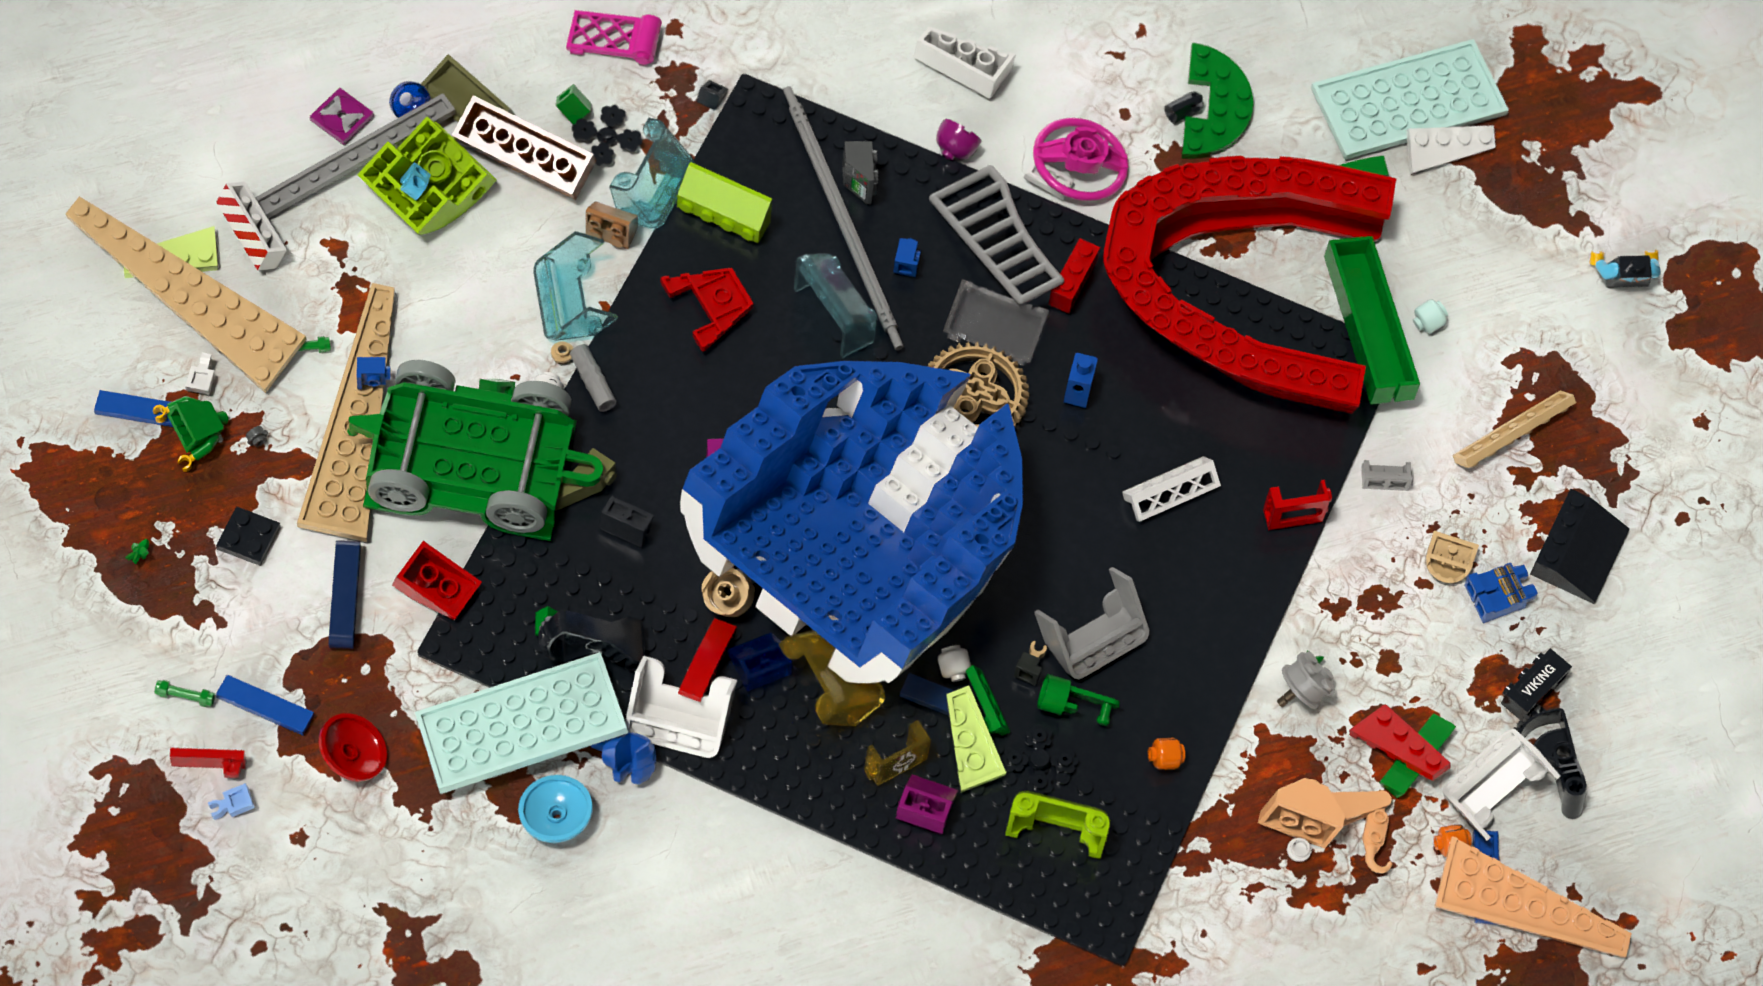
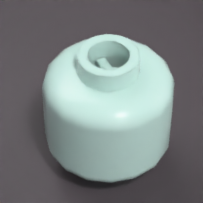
M1430 299L1415 309L1414 314L1416 318L1413 319V322L1419 331L1424 329L1427 333H1433L1446 324L1448 313L1439 300L1436 302Z

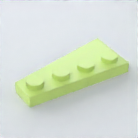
M214 226L157 243L202 272L218 270ZM124 267L125 278H134Z
M970 686L948 693L946 697L962 793L1006 775V771Z

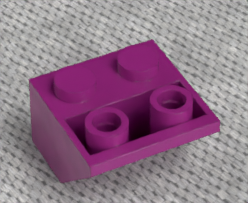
M911 775L899 802L896 819L942 834L958 790Z

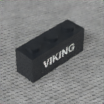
M1551 648L1545 654L1539 653L1532 662L1534 665L1530 669L1526 667L1517 677L1519 680L1515 684L1510 683L1502 692L1505 696L1501 704L1521 721H1523L1525 715L1529 716L1562 683L1572 668L1568 662Z

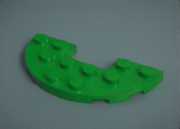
M1192 42L1188 84L1210 87L1207 119L1185 117L1182 159L1210 157V154L1218 151L1223 152L1233 146L1237 139L1245 133L1253 111L1252 89L1242 69L1224 53L1212 47Z

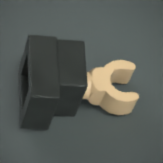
M1033 641L1030 645V654L1023 652L1019 659L1014 677L1036 686L1042 669L1038 666L1039 661L1045 656L1047 646L1045 645L1041 651H1036L1034 649L1036 642Z

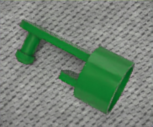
M1047 674L1044 679L1037 704L1038 709L1061 715L1063 711L1068 713L1078 711V705L1067 702L1068 696L1102 705L1100 716H1097L1096 721L1103 726H1107L1110 723L1111 708H1119L1120 702L1116 699L1073 687L1070 680Z

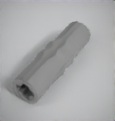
M586 344L574 347L570 351V356L580 373L581 379L585 383L586 389L592 396L599 411L610 410L616 405V400L590 349Z

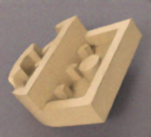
M1433 531L1425 558L1426 567L1429 573L1441 582H1459L1470 573L1479 545Z

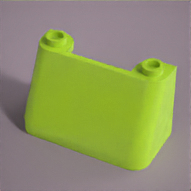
M1021 791L1015 796L1005 835L1017 838L1019 832L1023 829L1032 830L1035 819L1082 831L1079 842L1085 843L1088 846L1090 857L1101 858L1110 824L1109 816L1104 810L1031 791Z

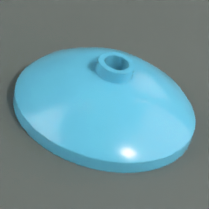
M550 775L540 778L528 786L521 796L518 811L522 826L531 836L544 842L558 843L576 837L587 827L592 816L593 806L588 790L578 780L564 775ZM555 815H561L558 819L553 818Z

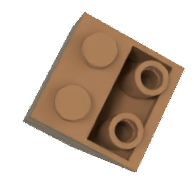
M596 201L587 207L586 235L594 240L611 243V245L618 248L629 249L638 229V215Z

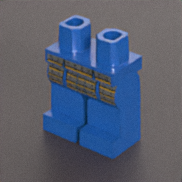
M1510 562L1481 574L1476 572L1467 576L1464 586L1472 602L1475 603L1474 606L1482 623L1517 610L1525 609L1527 602L1537 597L1538 592L1533 584L1523 587L1520 582L1528 578L1525 565L1513 567Z

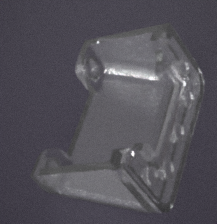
M962 279L943 331L948 334V339L959 343L963 339L974 344L978 341L979 346L982 347L987 343L989 349L996 346V352L1004 350L1005 355H1011L1013 358L1012 362L1017 361L1019 365L1025 366L1026 362L1031 363L1051 313L1049 310L1041 307L1034 308L1031 304L1019 305L1012 298L987 290L981 286L979 288V286L974 285L972 282Z

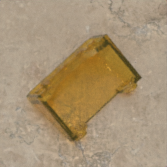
M814 630L788 636L779 643L783 653L789 659H798L805 655L825 693L816 702V712L822 724L856 726L883 703L885 692L880 682H846L828 667L836 648Z

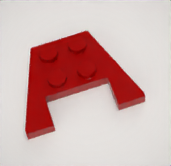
M732 268L703 271V274L696 275L686 273L680 274V277L669 278V276H663L660 278V283L669 298L692 289L712 322L693 331L692 336L702 352L706 351L753 308L751 298Z

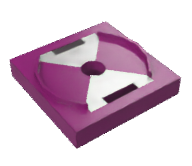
M338 88L309 117L311 122L345 145L374 117V112L342 88ZM340 113L346 114L344 118H339L337 115ZM359 119V121L352 128H350Z

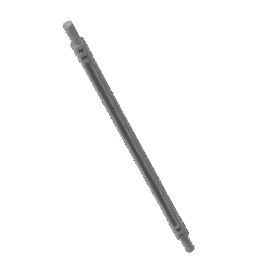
M787 86L783 91L790 105L789 111L884 331L889 334L895 350H901L904 346L896 330L898 326L803 107L801 103H798L792 87Z

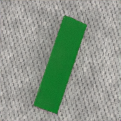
M1433 713L1419 730L1418 734L1438 751L1456 726ZM1397 759L1379 783L1394 797L1398 798L1408 790L1419 773L1406 767V763Z

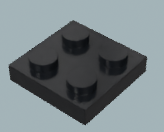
M236 506L216 544V548L219 551L261 566L281 527L280 522Z

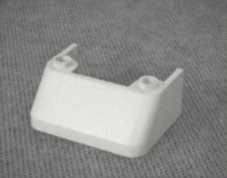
M1510 729L1498 737L1447 782L1442 792L1466 820L1488 841L1491 837L1484 828L1488 827L1492 822L1493 812L1490 809L1525 778L1530 781H1538L1546 775L1547 771L1556 779L1560 775L1535 746L1517 730Z

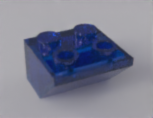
M772 633L727 650L747 692L791 675L792 661L782 641Z

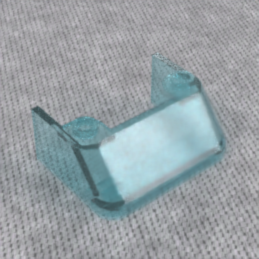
M575 231L535 262L533 274L543 332L547 339L560 341L595 336L618 319L617 314L593 307L586 308L581 278L590 271V254L604 244L603 239Z
M804 254L798 257L796 261L794 290L798 292L811 286L843 331L841 357L844 358L873 343L877 315L872 308L867 306L842 271L837 257L830 254Z

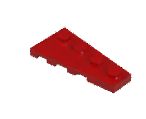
M1386 704L1349 730L1350 736L1355 739L1359 737L1366 741L1367 745L1373 749L1378 748L1386 752L1387 756L1391 759H1398L1406 763V767L1431 781H1434L1451 768L1450 761Z

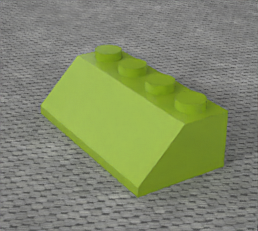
M690 162L677 194V207L686 213L699 216L706 222L717 224L726 231L737 233L748 241L752 240L759 243L771 222L772 198Z

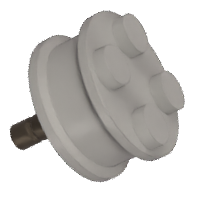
M1309 651L1307 653H1299L1297 661L1292 665L1282 667V675L1290 690L1284 696L1282 695L1277 699L1281 707H1284L1297 696L1304 704L1316 709L1320 705L1322 698L1332 696L1335 693L1332 673L1326 667L1322 668L1317 662L1316 657Z

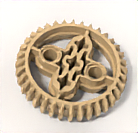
M978 341L975 343V346H971L967 342L966 346L962 347L959 343L956 349L950 346L948 352L942 350L940 356L936 355L934 360L930 361L928 367L946 369L962 361H976L968 372L971 374L969 381L953 407L970 422L976 421L980 412L993 415L1006 404H1009L1014 427L1016 423L1019 424L1021 417L1025 415L1028 406L1027 400L1029 399L1027 378L1023 375V369L1018 368V362H1012L1011 355L1005 357L1004 350L998 353L996 352V346L989 349L987 343L984 347H979ZM995 367L1000 369L1013 384L1015 391L1014 401L1010 400L1007 391L1003 387L994 384L997 378ZM949 369L952 371L964 372L959 369ZM966 409V410H969L970 412H967V413H966V412H963V411H961V410Z

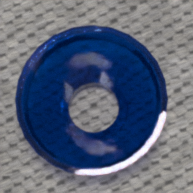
M405 81L393 89L389 100L390 109L399 118L430 101V96L427 89L420 83ZM406 92L410 93V101L407 104H401V95Z

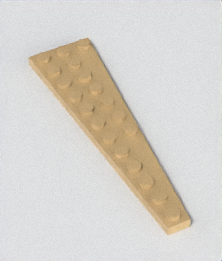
M80 196L66 212V217L88 237L92 238L98 246L106 250L116 262L123 265L133 277L140 280L150 292L184 322L192 326L201 337L209 341L218 352L220 351L234 366L236 365L265 393L307 340L306 336Z
M375 283L371 284L297 521V527L367 542L371 509L364 508L363 503L367 491L366 475L373 440L360 433L356 436H350L347 433L349 428L348 419L350 416L380 413L384 385L376 387L362 385V389L357 388V357H385L387 366L395 295L394 287Z

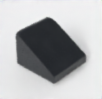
M708 80L700 87L696 101L716 110L727 94L728 89Z

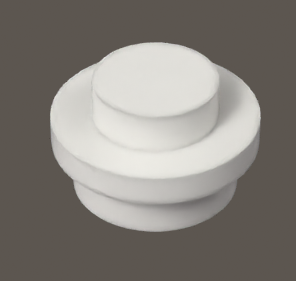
M1295 838L1289 842L1287 854L1292 860L1303 862L1310 857L1311 846L1307 840Z

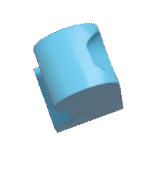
M414 162L401 177L400 183H402L400 190L416 201L426 189L431 174Z

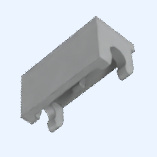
M1364 460V463L1361 465L1362 489L1409 490L1412 482L1411 462H1406L1404 466L1370 465L1369 460Z

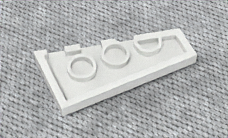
M1494 126L1413 128L1406 130L1410 174L1495 148Z

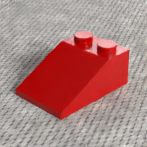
M423 540L396 576L392 586L410 599L455 620L482 582Z

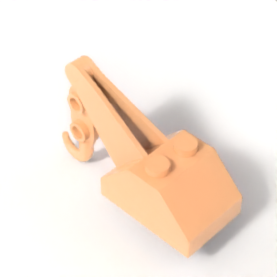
M1303 778L1278 789L1260 811L1259 824L1296 838H1303L1309 843L1324 849L1343 826L1366 817L1362 840L1366 852L1365 861L1367 866L1376 873H1385L1391 869L1392 862H1388L1386 866L1381 867L1374 860L1375 854L1384 844L1389 822L1385 809L1389 806L1392 799L1386 791L1331 792L1328 786L1320 784L1313 779Z

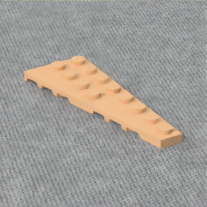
M1451 837L1434 907L1625 958L1627 956L1631 938L1630 932L1571 902L1563 895L1560 896L1521 872L1500 863L1501 861L1480 852L1479 849L1467 845L1456 837Z

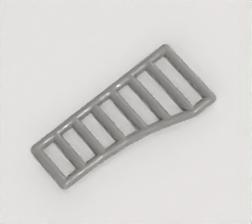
M988 165L929 196V201L1019 305H1023L1064 283V278L1049 262L1027 232L1013 202L1007 181L994 166ZM989 175L995 181V183L948 207L941 201V199ZM999 190L1001 191L1003 199L961 221H958L953 215ZM1007 208L1010 217L973 236L966 230L969 226ZM1012 225L1015 226L1018 232L986 250H983L978 244ZM1022 241L1028 248L998 265L991 259L994 255ZM1033 256L1039 263V265L1010 280L1003 273ZM1045 271L1052 278L1024 294H1021L1016 288L1018 285Z

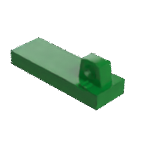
M974 665L966 669V673L986 714V717L983 719L990 735L997 733L1004 736L1010 732V729L981 669Z

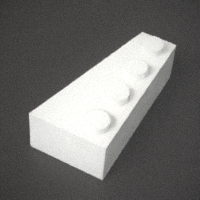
M928 27L917 40L914 58L990 99L1012 71L1016 54L1011 52L1004 54L998 52V48L992 46L985 48L976 45V41L970 39L963 41L957 39L954 34Z

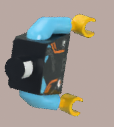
M1646 250L1643 256H1618L1609 263L1604 261V252L1595 253L1591 251L1589 263L1595 265L1601 276L1606 280V288L1648 287L1651 278H1657L1661 273L1658 250H1655V252H1647Z

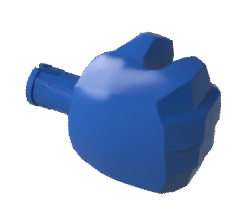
M628 732L627 734L590 745L592 748L602 751V761L606 766L613 769V778L616 782H623L626 776L632 773L631 783L641 784L649 780L652 773L655 772V747L649 738L641 734Z

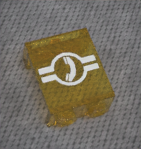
M918 720L909 726L906 744L908 747L882 760L874 746H868L864 770L870 780L873 779L877 786L927 760L931 739Z

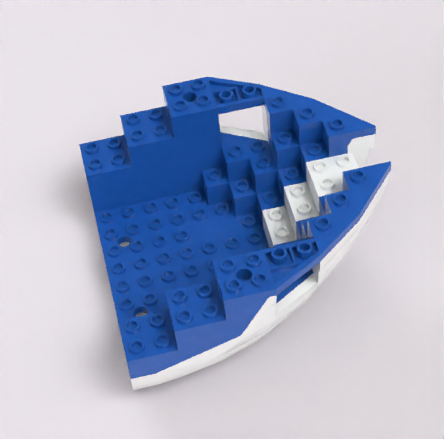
M839 361L795 366L765 387L758 407L727 429L721 447L689 470L682 489L680 508L681 513L685 516L686 526L701 562L719 577L733 566H736L760 585L763 589L755 607L790 636H793L804 626L808 625L836 648L828 667L846 682L875 683L885 680L889 683L904 672L926 649L944 636L959 620L975 598L984 591L994 571L1000 567L1015 544L1023 505L1022 456L1009 404L1004 405L978 427L955 410L953 407L959 396L963 393L971 376L970 373L903 362ZM838 395L837 406L839 408H826L828 402Z

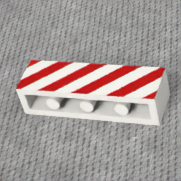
M246 182L226 183L216 201L217 205L257 271L277 268L287 249Z

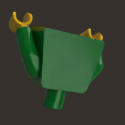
M188 396L168 403L167 407L156 405L153 408V414L163 413L155 418L156 422L163 423L168 416L186 453L191 452V455H182L178 459V464L185 460L189 462L183 468L184 472L192 468L194 460L199 461L213 450L220 440L219 435L224 430L223 425L228 423V415L225 411L216 412L211 402L200 401Z

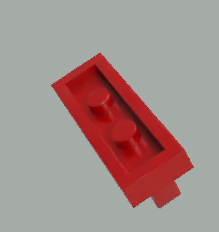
M170 748L169 757L172 767L223 768L224 778H239L241 769H246L245 750Z

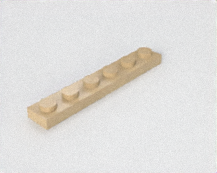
M1558 391L1452 455L1454 462L1467 468L1476 466L1485 457L1496 454L1500 448L1511 445L1515 442V439L1522 435L1531 433L1533 428L1549 422L1558 413L1567 411L1568 407L1576 403L1574 395Z

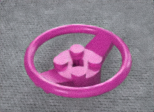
M1082 118L1059 119L1045 126L1035 139L1033 159L1037 171L1050 187L1069 198L1082 201L1101 200L1116 193L1126 180L1128 158L1125 149L1113 133L1098 123ZM1077 127L1066 138L1044 143L1052 132L1060 128ZM1044 162H1065L1064 165L1067 170L1083 174H1096L1101 167L1119 173L1116 180L1107 188L1095 192H1083L1071 189L1058 182L1049 173Z

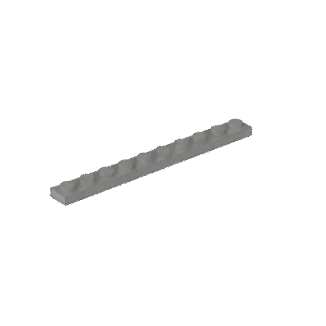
M442 93L258 195L255 199L266 217L270 218L367 164L387 142L396 147L401 145L426 116L439 124L455 115V108Z

